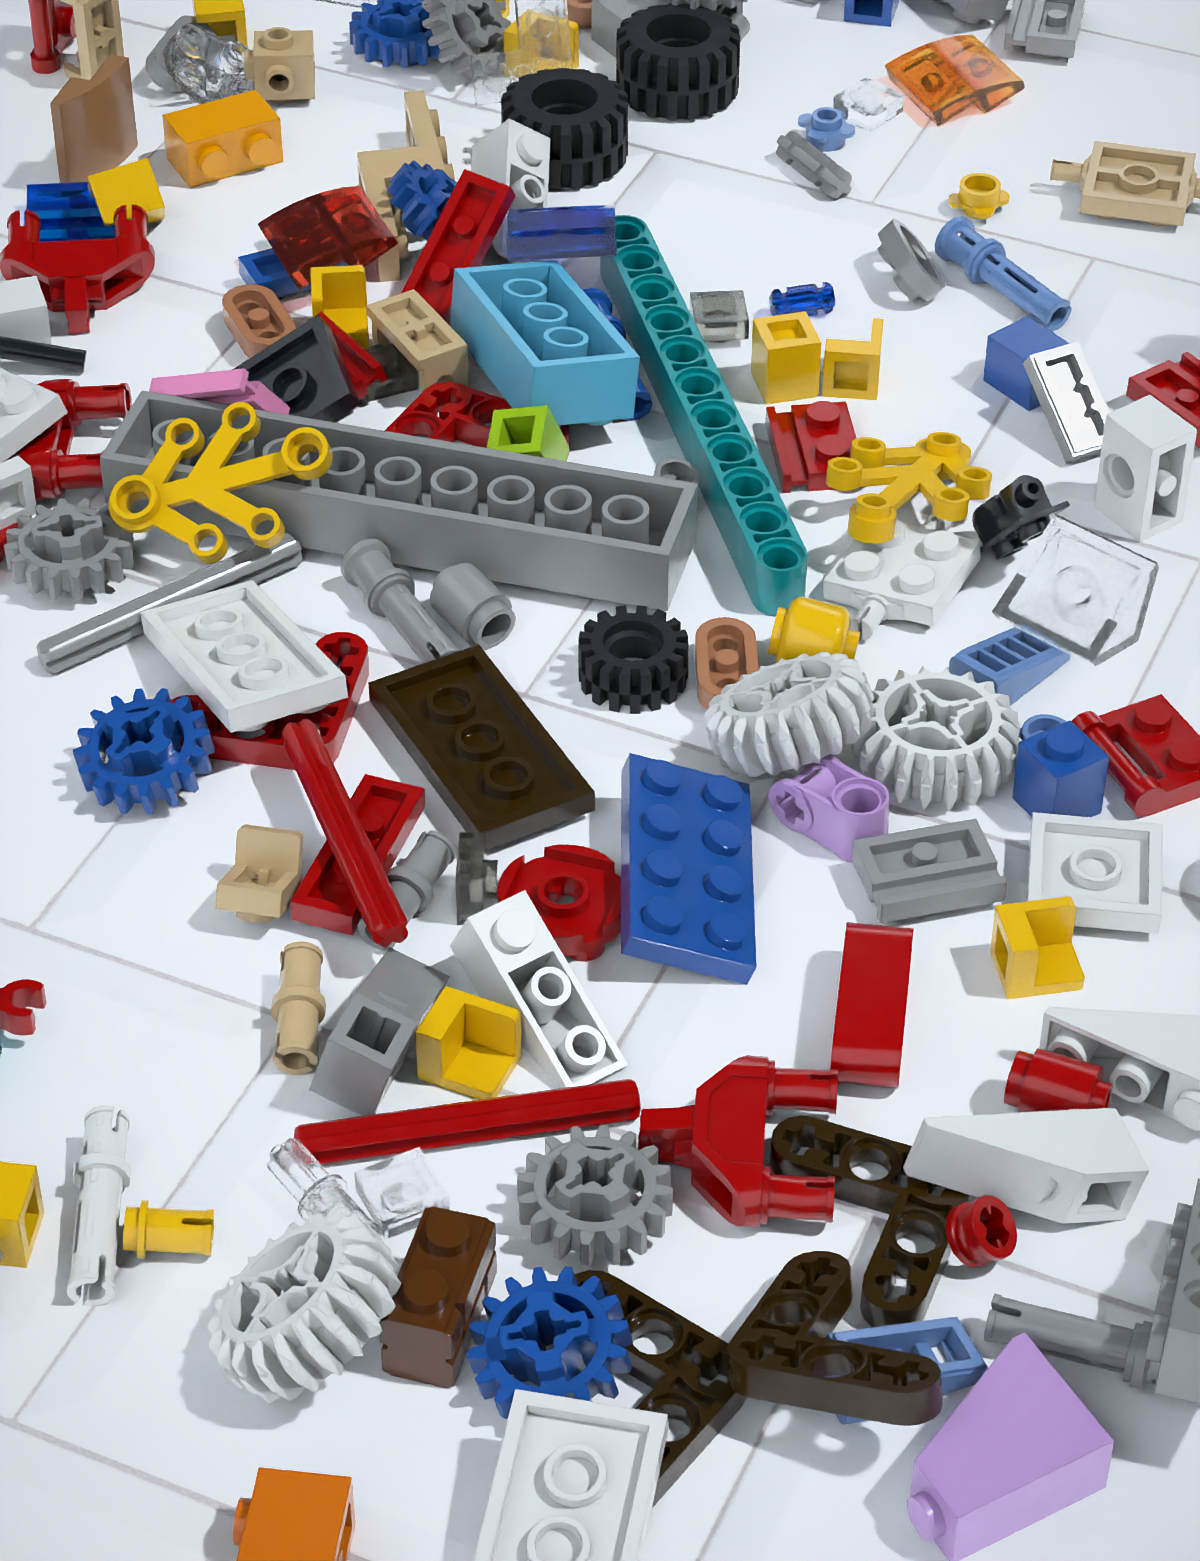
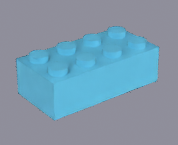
M557 260L454 269L450 327L468 344L469 354L511 408L548 405L559 427L560 425L579 423L601 426L609 424L612 420L633 418L640 356Z

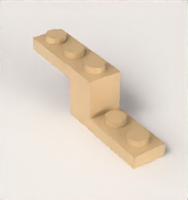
M424 90L404 92L405 136L408 147L356 152L359 199L379 282L399 281L400 259L409 257L405 226L401 227V221L403 220L401 216L404 212L392 205L391 200L394 196L387 191L392 177L404 163L409 165L414 160L422 168L425 164H429L433 170H443L448 177L455 181L452 163L448 164L446 140L444 136H440L437 109L429 110Z

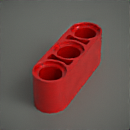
M846 922L830 1070L838 1069L839 1083L899 1089L914 928Z

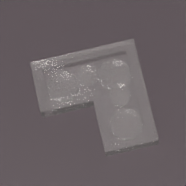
M514 0L519 50L470 55L475 105L501 103V97L506 92V88L512 82L519 81V78L526 74H534L544 69H573L566 0Z

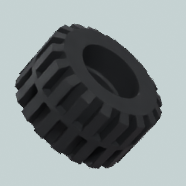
M672 3L654 5L646 10H638L632 13L631 17L625 18L620 23V28L617 29L616 82L621 85V90L626 92L630 108L637 112H645L646 115L655 118L689 120L703 115L709 116L717 113V109L728 107L731 104V100L736 99L739 88L741 36L739 35L740 30L738 26L733 24L732 19L728 16L718 14L717 10H710L700 6L693 10L690 9V4L676 6L672 5Z
M544 69L537 71V73L526 74L520 77L519 81L512 82L506 88V92L502 94L501 124L507 119H511L551 138L548 182L550 188H580L583 185H595L603 182V178L613 177L618 173L619 168L624 167L626 156H628V96L625 91L621 90V85L616 81L608 80V76L601 73H592L590 70Z

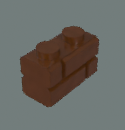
M436 1206L424 1209L397 1276L402 1284L397 1293L391 1297L396 1307L391 1314L382 1318L379 1322L383 1330L380 1334V1343L383 1344L381 1348L383 1371L389 1373L390 1376L443 1388L454 1387L472 1340L469 1331L470 1322L479 1321L484 1308L482 1301L489 1295L497 1274V1254L494 1250L496 1246L495 1222L486 1217Z

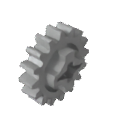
M422 1L421 6L429 13V18L423 20L422 25L432 30L433 36L428 40L429 46L438 45L441 51L438 58L440 63L450 60L452 73L456 75L464 72L466 79L483 76L499 69L498 64L504 62V30L511 25L510 20L502 17L501 11L506 7L504 1Z
M83 498L77 506L68 504L65 499H59L57 506H53L52 510L39 504L35 506L36 516L34 518L19 515L17 517L18 528L7 529L6 531L7 544L4 545L7 569L12 571L13 582L16 585L27 582L28 593L32 595L41 592L43 589H48L50 600H57L63 592L72 594L75 600L82 599L83 592L87 591L88 588L99 594L104 593V581L109 580L121 583L124 580L123 569H131L134 566L133 553H135L133 533L121 529L114 522L107 503L92 509L90 508L89 499Z
M601 1124L595 1137H585L584 1132L578 1126L571 1127L570 1141L562 1143L559 1139L549 1135L545 1138V1155L529 1152L526 1155V1172L518 1173L517 1201L520 1224L531 1225V1242L535 1246L552 1240L553 1258L561 1260L572 1250L580 1252L581 1265L584 1267L591 1265L595 1254L605 1253L606 1258L612 1265L620 1264L621 1249L628 1247L633 1252L643 1255L647 1252V1235L657 1238L664 1236L666 1217L672 1216L673 1213L671 1168L669 1165H658V1148L655 1145L637 1150L636 1133L632 1131L624 1134L619 1140L610 1138L608 1125ZM555 1185V1196L549 1198L548 1194ZM640 1191L642 1197L635 1206V1194Z

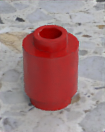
M1039 1048L1036 1049L1034 1054L1019 1050L1015 1055L1004 1092V1104L1017 1107L1018 1113L1108 1108L1113 1084L1102 1081V1066Z

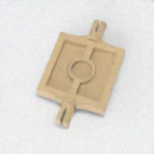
M1094 140L1092 152L1083 163L1053 159L1051 165L1050 181L1080 183L1082 195L1079 213L1093 214L1102 219L1123 218L1146 221L1154 226H1183L1187 207L1193 202L1194 198L1200 199V178H1197L1198 174L1194 168L1196 153Z

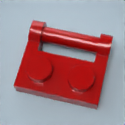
M28 0L34 48L30 53L31 67L36 73L51 74L60 69L61 53L71 40L76 38L73 6L60 0Z
M1162 694L1099 716L1093 711H1085L1072 719V722L1109 756L1107 773L1125 792L1124 802L1138 817H1147L1200 798V735ZM1114 742H1117L1147 776L1141 774Z

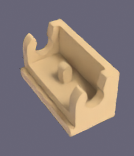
M60 0L73 6L74 31L78 46L76 57L80 63V68L74 66V64L64 63L65 76L67 78L74 77L90 80L110 54L124 56L119 0Z
M414 289L366 305V315L372 321V337L375 344L382 351L386 352L390 341L419 371L421 392L435 384L442 376L447 382L459 383L469 387L468 344Z

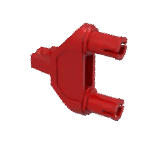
M132 204V220H127L126 205L117 208L113 215L115 238L40 242V217L35 212L25 210V225L20 226V210L14 211L7 218L8 244L0 253V271L6 281L37 276L47 309L51 312H65L66 319L68 320V334L90 333V310H107L141 287L154 269L155 251L147 240V213L142 207Z
M73 379L45 380L37 384L59 394L68 413L7 460L19 456L31 466L35 499H56L60 495H64L66 489L103 488L100 464L102 453L69 455L72 440L77 426H80L83 420L124 419L132 406L129 384L80 386L78 381H73Z
M745 1055L738 1057L696 1088L695 1105L642 1109L639 1124L638 1150L655 1145L658 1148V1161L690 1168L691 1185L724 1219L737 1227L760 1228V1224L767 1225L768 1217L825 1221V1223H833L835 1176L811 1177L770 1174V1167L763 1166L765 1119L766 1116H773V1109L829 1112V1114L836 1115L838 1069L775 1067V1060H769V1056Z

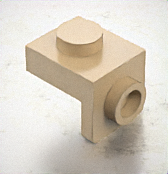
M249 824L242 825L237 830L235 865L217 883L215 909L236 912L237 918L248 922H268L275 919V917L280 918L289 908L290 901L301 884L303 834L294 830Z

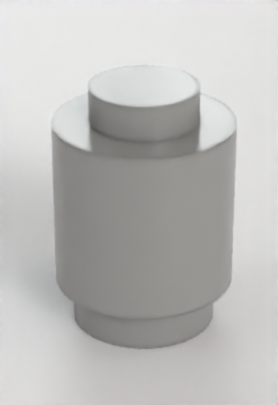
M460 563L450 566L441 571L435 578L430 593L431 607L467 643L472 645L477 643L481 648L488 649L499 645L512 632L516 616L512 611L511 601L475 565Z

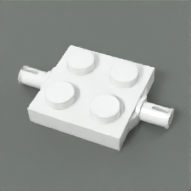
M932 512L925 523L920 526L903 523L896 519L894 537L888 542L872 544L853 540L823 580L824 600L848 605L859 611L850 621L849 630L861 632L862 640L870 639L880 622L886 619L908 620L933 627L981 560L980 540L955 535L947 531L954 524V521L939 519Z

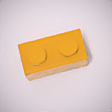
M256 89L162 115L166 159L190 188L283 162L280 117Z

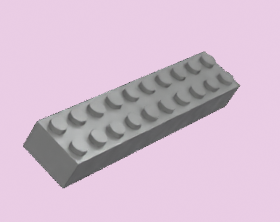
M141 390L100 456L105 503L108 504L111 491L119 480L129 475H143L166 440L165 432L168 425L175 419L183 417L190 418L197 423L204 435L205 442L202 450L197 455L180 460L168 482L188 477L222 425V414L229 405ZM257 409L254 410L261 421L258 435L248 442H240L225 465L229 466L279 452L289 433L302 427L315 428L325 436L333 453L332 464L323 476L314 480H302L292 474L229 492L257 508L267 507L273 509L282 520L285 533H291L295 540L299 541L302 549H314L345 555L349 548L359 541L378 539L384 542L391 552V562L394 564L441 572L450 566L460 563H471L491 581L571 594L582 598H594L628 604L636 607L637 605L647 606V609L668 611L697 537L698 483ZM242 415L237 417L233 422L232 428L241 429L245 427L250 421V416ZM182 432L177 437L176 444L184 445L190 442L194 432ZM309 452L305 454L301 459V465L307 466L314 463L319 458V453ZM140 499L136 501L131 508V512L138 513L149 504V500ZM195 502L172 508L198 525L211 523L216 525L223 534L251 539L245 529ZM270 520L261 522L256 529V534L266 535L270 533L274 527V522Z

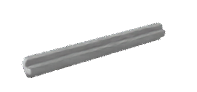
M285 533L280 543L274 547L261 548L257 545L40 640L36 645L38 660L48 673L56 674L143 635L140 613L142 611L250 580L258 584L298 566L303 560L301 545L291 533Z

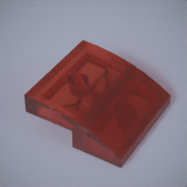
M359 185L332 189L306 197L282 208L257 223L299 290L311 283V267L336 266L343 260H345L348 266L362 265L366 267L399 244Z

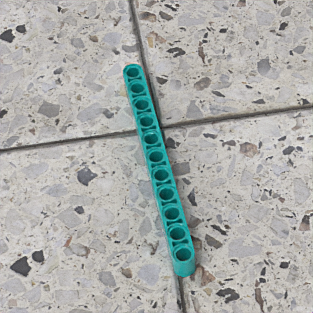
M631 215L609 217L600 226L601 278L632 345L640 356V362L685 459L692 463L700 474L698 487L753 605L758 611L776 617L778 607L788 609L793 599L805 597L807 549L647 224L642 219Z

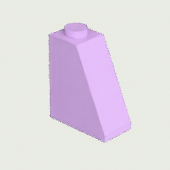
M1025 1332L1013 1337L914 1460L910 1497L907 1499V1511L910 1520L918 1534L926 1541L934 1540L949 1561H960L1106 1488L1114 1445L1113 1439Z

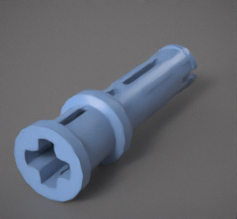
M964 216L954 217L941 228L934 244L935 253L944 261H954L962 267L965 276L971 282L977 284L988 283L1049 330H1058L1066 323L1072 311V307L1069 306L1071 303L1061 298L1033 275L1027 273L1007 258L1005 248L1001 242L994 238L986 239L975 231L973 222Z

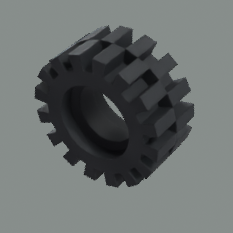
M626 605L617 606L615 616H611L607 610L597 613V622L589 619L584 624V632L580 631L578 637L579 682H581L583 693L585 695L592 693V702L598 706L609 700V710L618 713L622 705L630 706V714H641V705L647 704L650 711L653 712L661 709V699L669 705L677 700V692L683 694L686 688V680H688V634L686 629L681 630V622L675 617L666 622L667 612L657 609L653 615H648L647 606L637 605L636 613H628ZM624 658H642L644 660L631 661L624 660Z

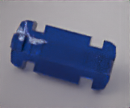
M826 281L822 282V287L819 288L815 283L786 287V292L781 293L779 288L774 289L769 296V308L772 316L804 311L807 312L808 316L818 315V310L821 309L825 314L833 311L836 305L833 286Z

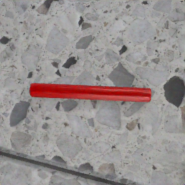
M302 719L297 724L289 722L282 731L285 738L283 745L374 943L385 948L393 942L402 943L408 936L406 928L407 918L315 724L307 719Z
M623 1079L300 1124L294 1128V1147L299 1165L307 1167L569 1130L574 1126L583 1128L633 1121L640 1117L641 1101L636 1082L632 1079Z

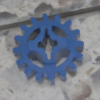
M377 0L376 5L362 3L361 11H353L351 13L352 21L349 22L350 45H354V53L356 55L365 54V61L368 63L379 60L382 62L383 67H389L393 62H399L402 68L418 64L424 66L428 65V57L438 59L441 51L438 45L429 46L428 40L433 36L432 30L422 25V21L429 18V13L421 6L424 0Z
M412 160L409 165L404 163L392 177L387 191L394 196L391 200L392 205L403 210L404 213L401 218L404 220L403 223L414 236H420L428 241L457 182L448 177L443 170H433L429 164H425L422 168L416 161Z
M142 688L135 689L133 701L124 703L121 698L115 695L110 698L113 710L105 713L93 709L90 712L94 728L78 729L77 736L81 746L73 749V755L86 792L94 791L98 804L103 807L116 799L121 814L127 815L135 803H142L147 815L153 814L156 801L164 799L170 806L175 807L179 805L176 792L183 788L186 791L196 793L199 790L195 774H209L212 770L208 755L215 752V746L203 711H193L190 698L185 695L172 704L168 689L161 688L154 699H146ZM182 738H184L183 746L181 748L179 741ZM107 755L109 761L105 764V759Z
M540 1266L533 1269L531 1285L522 1287L513 1277L507 1278L505 1284L509 1296L503 1302L489 1296L483 1299L482 1303L489 1322H470L469 1331L477 1346L467 1350V1358L473 1373L478 1374L475 1377V1381L484 1400L494 1398L501 1417L508 1419L515 1389L593 1402L592 1398L598 1393L612 1399L618 1396L619 1391L612 1373H630L632 1365L628 1352L624 1348L633 1344V1338L627 1320H622L624 1313L618 1297L615 1294L604 1298L605 1294L599 1278L592 1276L579 1287L573 1268L565 1266L559 1274L557 1281H548L545 1272ZM554 1344V1348L547 1350L546 1346ZM530 1381L536 1386L528 1385L523 1382Z

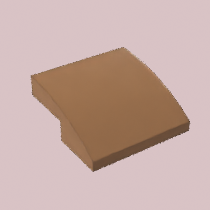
M110 54L90 80L70 77L50 102L61 192L71 194L87 187L88 176L118 167L137 148L138 138L129 57Z

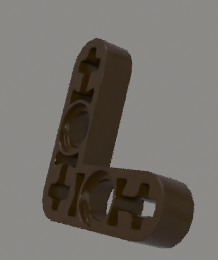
M803 1115L789 1117L781 1121L772 1133L770 1165L774 1174L811 1177L835 1176V1199L889 1215L863 1276L860 1311L863 1319L871 1328L923 1321L952 1252L945 1230L947 1215L953 1207L964 1202L969 1203L970 1195L910 1176L907 1177L906 1188L900 1187L901 1175H906L903 1166L911 1150V1145L815 1117ZM801 1147L808 1148L805 1151L804 1156L796 1155L800 1151ZM834 1155L839 1156L838 1167H833ZM873 1162L883 1166L889 1173L878 1180H865L856 1176L851 1169L859 1163ZM936 1187L945 1188L940 1196L931 1194ZM915 1233L930 1238L936 1246L925 1253H912L903 1249L897 1241L904 1235ZM896 1275L907 1279L905 1295H901L896 1303L884 1300L888 1299L893 1291Z
M805 1252L788 1261L732 1337L727 1347L731 1387L739 1395L748 1398L899 1426L924 1424L934 1419L941 1412L943 1405L941 1370L932 1359L919 1354L826 1338L828 1333L833 1332L850 1307L853 1299L849 1261L842 1255L834 1252ZM840 1375V1377H834V1378H833V1377H826V1376Z
M587 1270L576 1273L575 1277L579 1287L586 1280L595 1276L600 1279L605 1294L604 1298L616 1294L624 1313L622 1320H627L633 1342L639 1336L647 1333L665 1335L673 1342V1346L669 1350L660 1354H646L639 1351L633 1344L624 1348L628 1352L632 1365L631 1371L628 1374L652 1388V1391L635 1409L668 1414V1418L683 1421L690 1429L689 1434L684 1438L676 1441H666L652 1505L653 1508L735 1416L746 1400V1397L739 1395L732 1389L730 1384L727 1357L729 1343L610 1273L601 1270ZM688 1355H692V1362L686 1359ZM720 1374L727 1377V1383L714 1379ZM701 1377L714 1381L707 1386L701 1383Z

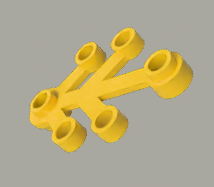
M235 402L224 410L222 425L188 477L168 482L180 460L197 455L202 450L205 442L204 435L194 420L186 417L178 418L168 425L165 432L166 440L143 475H129L115 484L109 497V512L114 522L121 529L130 533H143L156 527L188 545L195 557L205 564L216 563L226 555L228 550L227 539L216 525L211 523L198 525L173 510V507L195 502L245 529L257 546L271 548L280 543L285 534V527L279 515L271 508H257L229 492L292 474L302 480L317 479L329 470L333 460L332 449L325 436L319 430L311 427H302L287 435L281 451L225 466L239 443L254 439L261 428L260 418L254 408L246 402ZM242 415L250 416V421L245 427L241 429L232 428L233 422L237 417ZM182 432H194L190 442L184 445L176 444L177 437ZM309 452L319 453V458L314 463L307 466L301 465V459L305 454ZM140 499L149 500V504L145 509L138 513L131 512V508L136 501ZM267 520L274 522V527L270 533L266 535L256 534V529L261 522ZM209 536L217 537L216 545L208 551L199 550V545L204 538Z
M933 432L927 438L919 440L915 446L886 448V444L882 440L872 437L856 438L852 441L850 458L837 457L828 461L826 484L833 489L841 491H851L859 487L888 485L879 494L865 493L859 495L856 503L849 509L848 535L860 542L879 544L893 539L897 517L896 511L918 491L932 505V513L935 517L945 521L964 520L968 515L969 500H982L989 497L992 473L981 467L968 466L971 460V449L968 445L961 442L962 440L959 436L949 432ZM887 465H904V466L883 467V466H887ZM941 480H952L956 484V488L946 487Z

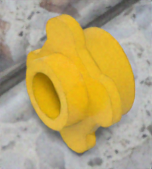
M970 173L961 178L959 192L949 195L948 204L952 208L963 209L964 214L971 218L986 219L993 217L995 209L999 206L1007 205L1010 195L1007 191L1001 190V182L997 177L987 173Z

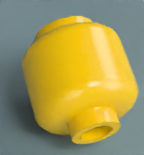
M797 597L790 602L788 609L778 607L767 654L776 656V663L781 658L784 660L794 659L802 653L814 656L822 651L829 652L830 655L836 653L846 654L849 659H854L861 632L849 630L851 617L845 607L807 597Z

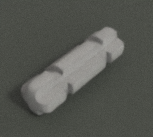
M790 131L786 136L780 135L776 141L778 144L776 155L781 160L791 165L794 170L833 199H838L842 194L848 195L852 189L850 186L852 181L850 172L838 165L833 159L809 143L797 132Z

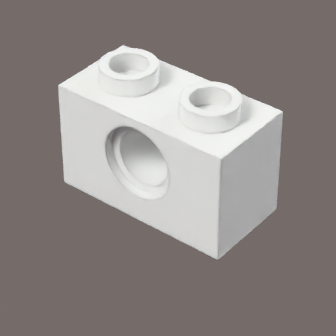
M1151 395L1105 415L1094 508L1138 542H1142L1182 523L1197 429Z

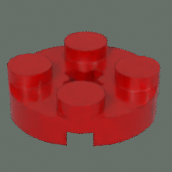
M570 844L544 847V857L535 858L525 863L524 854L513 860L503 871L497 887L498 903L525 890L564 956H570L572 959L582 962L595 960L604 953L605 944L614 940L621 933V877L615 873V862L597 850ZM563 895L574 897V902L570 904L554 903L558 902Z

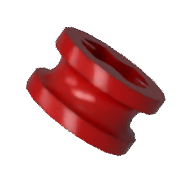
M983 1195L970 1203H961L953 1207L947 1215L945 1226L947 1241L954 1255L968 1267L979 1268L991 1261L1005 1259L1013 1253L1017 1243L1015 1221L1010 1210L995 1196Z

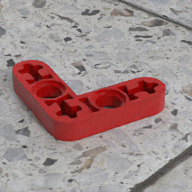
M440 382L426 388L384 431L412 436L423 435L430 437V439L448 442L458 440L472 446L487 448L491 426L484 424L492 422L494 410L512 408L504 398L459 383ZM560 425L559 428L569 446V425Z
M334 632L320 638L315 645L336 666L342 661L340 671L346 677L348 698L342 699L335 704L326 705L325 708L318 712L309 714L295 713L269 721L265 727L261 728L265 733L254 738L238 737L235 735L238 731L231 733L198 695H185L190 698L193 711L202 710L205 715L215 746V752L209 754L208 757L210 759L295 770L283 745L285 738L282 731L289 722L297 724L302 719L312 721L317 730L320 731V736L334 764L339 757L369 677V655L366 641L359 635L350 632ZM182 696L172 699V704ZM182 738L179 741L181 748L183 746L184 738Z

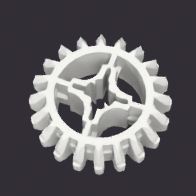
M822 651L814 656L802 653L794 659L784 660L781 658L778 663L770 666L761 665L760 670L751 674L741 675L737 683L725 685L721 690V694L716 695L709 702V708L704 713L707 724L706 732L714 755L718 756L722 767L730 768L732 774L742 775L747 773L750 777H758L765 772H769L770 775L776 776L788 769L794 768L798 771L801 766L812 762L819 764L821 758L829 754H839L842 751V746L855 743L860 738V733L865 732L872 725L871 717L876 714L872 702L874 696L866 674L861 671L857 660L849 659L846 654L839 653L830 655L829 652Z
M923 665L918 674L911 675L898 669L893 681L878 679L875 689L872 690L874 696L872 702L876 712L871 717L872 725L865 732L860 733V738L855 743H852L851 750L854 754V762L859 764L862 774L881 782L888 792L894 791L899 804L913 799L920 801L924 810L930 803H942L951 811L955 801L961 800L968 805L975 806L980 795L995 797L998 787L1001 784L1009 783L1010 776L1016 766L1018 744L1022 741L1019 738L1021 725L1018 721V712L1010 706L1009 695L996 694L993 682L976 683L972 671L958 676L951 674L948 666L942 673L929 672Z
M339 1210L331 1212L325 1217L315 1213L309 1216L302 1226L293 1222L288 1225L282 1236L275 1240L267 1238L265 1248L256 1256H247L248 1264L240 1274L229 1278V1291L218 1297L214 1304L218 1313L211 1318L207 1326L212 1333L208 1346L216 1355L217 1362L225 1369L224 1373L240 1389L244 1387L253 1397L259 1395L268 1403L279 1399L281 1396L291 1401L297 1398L305 1387L315 1392L320 1389L324 1379L334 1373L341 1376L344 1365L354 1356H363L362 1347L371 1337L381 1334L383 1330L379 1324L380 1320L391 1314L396 1307L391 1297L397 1293L402 1283L396 1276L399 1264L391 1256V1249L369 1224H363L355 1215L347 1217Z

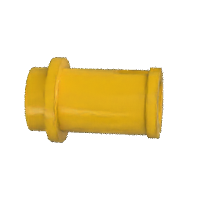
M141 1200L140 1207L126 1206L123 1250L137 1251V1258H146L147 1251L192 1253L211 1256L215 1211L214 1209L150 1208L149 1200Z

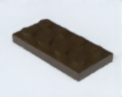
M479 644L368 682L369 701L480 852L595 811V791Z

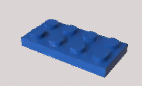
M629 753L621 770V954L745 985L748 984L757 968L749 783L733 780L723 775H714L675 765L665 760H656Z

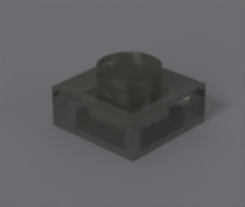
M743 290L690 292L689 311L704 341L723 343L730 340L749 339V316Z
M392 343L377 344L365 349L382 365L388 378L382 384L376 380L366 388L368 392L364 396L366 402L418 389V371Z
M459 832L455 877L457 925H463L468 917L484 910L485 899H497L498 860H486V833Z

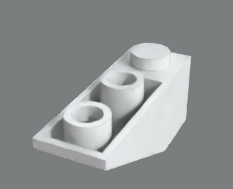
M507 119L472 146L471 171L510 186L516 195L492 242L496 253L516 263L545 261L551 138L514 120Z
M525 890L467 918L449 945L479 997L513 1007L520 1012L521 1046L560 1088L594 1084L628 1065Z
M1047 1007L1043 1014L1039 1049L1102 1066V1081L1113 1084L1112 1093L1126 1101L1137 1103L1180 1122L1192 1130L1200 1131V1015Z
M1116 1108L924 1117L903 1166L907 1176L975 1197L983 1195L995 1196L1007 1207L1062 1224L1126 1220L1150 1171Z

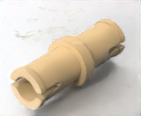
M297 941L285 945L284 951L280 952L279 990L274 994L271 1002L272 1018L277 1022L273 1062L278 1070L292 1075L309 1073L314 1069V1065L318 1064V1024L324 1020L326 1015L325 997L320 992L323 952L318 946L310 942Z

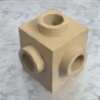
M272 27L265 31H254L253 50H244L245 81H254L255 89L263 99L274 103H287L295 99H315L314 31L290 30L285 27Z

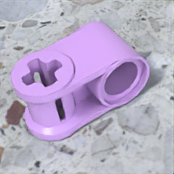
M832 754L821 758L819 764L812 762L804 765V770L792 779H780L769 789L768 798L775 816L783 825L790 830L802 833L833 851L840 859L853 863L851 859L853 840L888 834L890 794L887 788L881 782L868 778L843 764Z

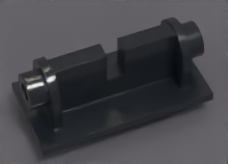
M1030 475L1019 476L1002 489L999 494L991 497L973 512V527L983 545L980 547V557L993 552L996 560H1001L1029 546L1028 541L1054 529L1051 519L1070 506L1069 502L1065 501L1052 506L1044 490L1043 483L1038 478Z

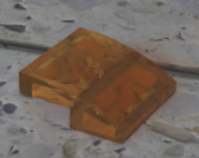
M973 34L947 37L927 43L900 55L884 65L889 80L938 127L973 104L983 114H986L1025 89L1024 81Z

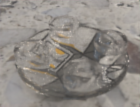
M192 24L183 25L177 34L168 41L164 50V61L171 78L182 91L201 104L255 90L254 81H245L244 50L249 49L243 43L235 40L226 42L215 35L203 32L199 27Z

